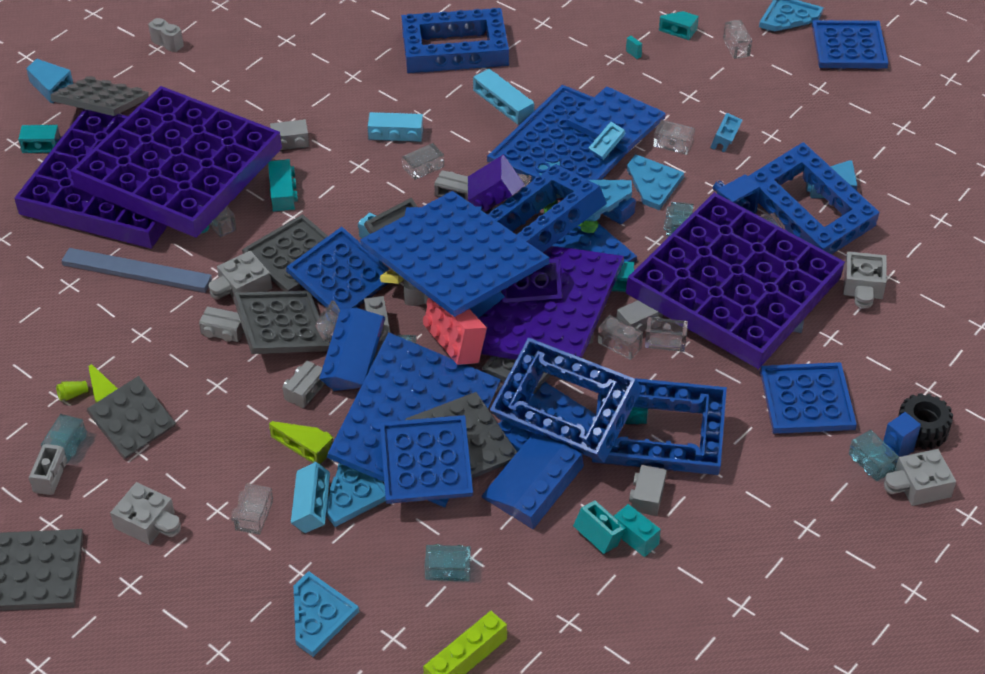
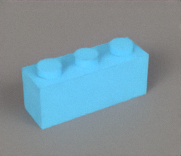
M370 112L368 140L422 142L423 114Z
M317 462L298 470L296 473L291 524L304 533L325 525L330 472Z

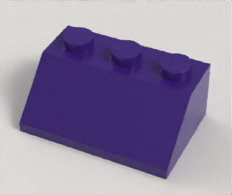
M503 154L468 176V201L475 207H482V211L485 212L514 195L525 184Z
M549 259L548 265L503 289L502 294L505 296L503 303L561 299V260Z

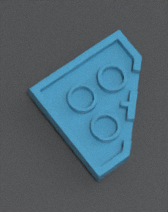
M773 0L760 20L759 27L775 32L810 24L813 20H819L824 7L799 0Z
M636 154L627 165V171L631 175L633 184L641 196L642 203L657 210L662 208L684 178V172Z
M589 180L600 186L607 204L585 221H596L605 211L610 212L618 207L621 201H627L632 198V180Z
M338 463V470L329 490L330 494L327 499L326 516L334 527L385 502V485L382 481Z
M308 571L293 586L295 641L298 647L314 657L359 612V606Z

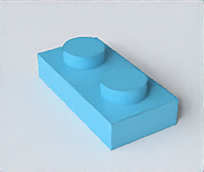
M610 122L589 146V152L604 160L626 134L625 130Z

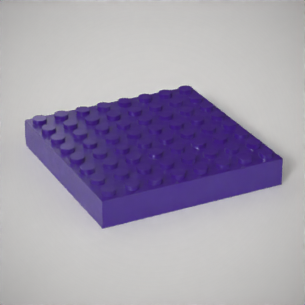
M160 86L70 171L75 188L197 238L282 149L281 135L277 130Z
M84 109L14 198L20 215L150 249L153 248L167 228L162 223L74 187L70 170L128 117L121 114L111 116Z
M714 192L628 276L626 294L759 369L840 280L845 262Z

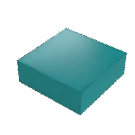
M633 36L627 37L626 52L636 59L641 58L642 43Z

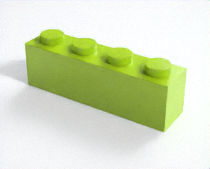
M489 611L423 666L424 674H466L507 640V624L492 611Z

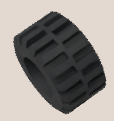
M918 393L917 396L913 394L901 404L898 416L906 412L921 424L915 448L922 447V449H927L929 447L934 449L936 445L941 446L947 440L953 421V413H951L952 409L950 406H946L947 403L944 400L941 401L937 396L933 397L931 394L923 395V393Z

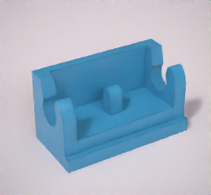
M726 113L710 148L715 150L718 144H722L724 146L722 152H725L729 144L732 143L743 120Z

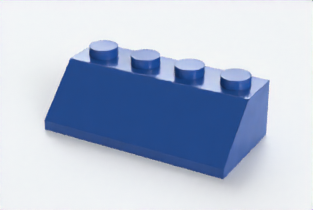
M359 308L340 310L319 379L333 391L361 388L372 366L385 317Z

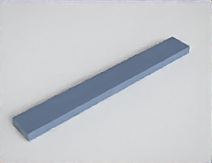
M69 248L61 260L63 266L206 293L209 287V282L212 281V275L74 248Z

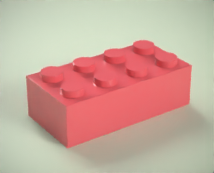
M428 298L426 314L423 317L425 328L457 365L479 363L487 327L470 309L454 317L432 299Z

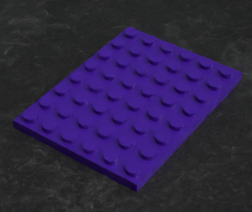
M558 246L549 247L543 253L549 259L561 260L562 298L503 303V299L478 318L487 327L481 354L517 360L527 339L531 338L582 358L623 266L624 256Z

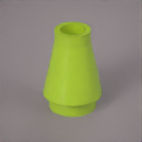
M61 381L60 384L56 385L59 400L68 401L83 393H87V382Z

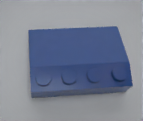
M532 434L482 494V498L534 530L584 467L582 453L565 443Z

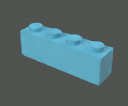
M487 69L473 77V91L517 125L521 124L534 112V102L491 69Z

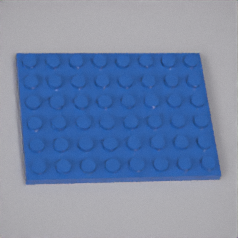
M561 85L487 155V162L490 163L504 154L516 173L530 181L540 176L539 173H544L548 170L550 164L547 162L556 163L558 161L561 167L587 180H602L627 153L613 148L607 157L602 160L589 152L588 148L595 141V138L567 126V120L594 97ZM546 165L548 168L546 170H541L538 168V166Z
M454 191L446 193L444 196L360 239L363 248L454 317L549 264V257Z
M388 332L327 454V458L384 482L380 422L405 420L408 417L477 392L483 403L489 408L501 379L466 364L457 365L453 359ZM449 498L428 501L445 508Z

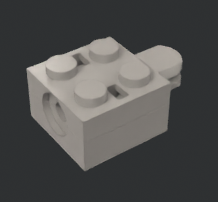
M251 250L218 265L219 278L209 282L210 295L214 299H220L228 294L233 298L234 292H267L272 289L270 272Z
M847 251L844 265L843 295L855 296L856 306L869 308L872 306L874 298L883 299L886 287L887 255Z
M939 449L899 457L895 472L886 474L884 489L890 494L905 492L911 506L952 497L956 480Z
M137 482L110 512L115 529L148 545L154 541L159 533L174 537L181 530L180 519L175 515L172 498Z

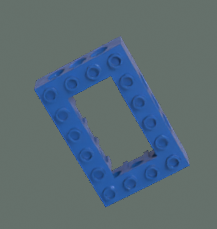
M501 8L401 15L407 73L509 66V47ZM487 31V41L422 45L421 40L473 35L482 36Z
M804 142L748 176L760 185L758 203L788 232L831 255L877 224L880 212ZM803 172L802 179L806 183L814 185V188L817 190L816 192L828 200L829 204L834 206L842 216L824 227L781 185L789 180L792 181L795 176Z
M555 164L536 177L527 186L521 188L515 195L506 199L504 203L493 209L488 215L510 231H514L520 225L525 224L532 216L538 214L548 204L553 203L557 198L556 194L564 198L562 201L552 206L550 210L539 216L517 234L543 253L605 206L607 202L599 185Z
M528 338L490 411L499 420L535 435L565 443L583 455L605 463L642 391V387L635 378ZM544 372L606 396L602 400L603 404L597 416L593 417V423L588 432L578 423L574 425L565 421L563 417L559 416L557 418L548 414L543 409L538 410L529 406L528 401Z
M635 378L642 387V391L633 407L702 414L700 449L696 444L692 443L683 445L673 444L671 441L663 443L649 441V439L643 441L619 437L615 441L604 464L634 467L645 465L665 470L719 475L727 387ZM599 393L596 416L603 404V398H606V396ZM592 458V462H594V463H602V462H600V461L595 460V459Z

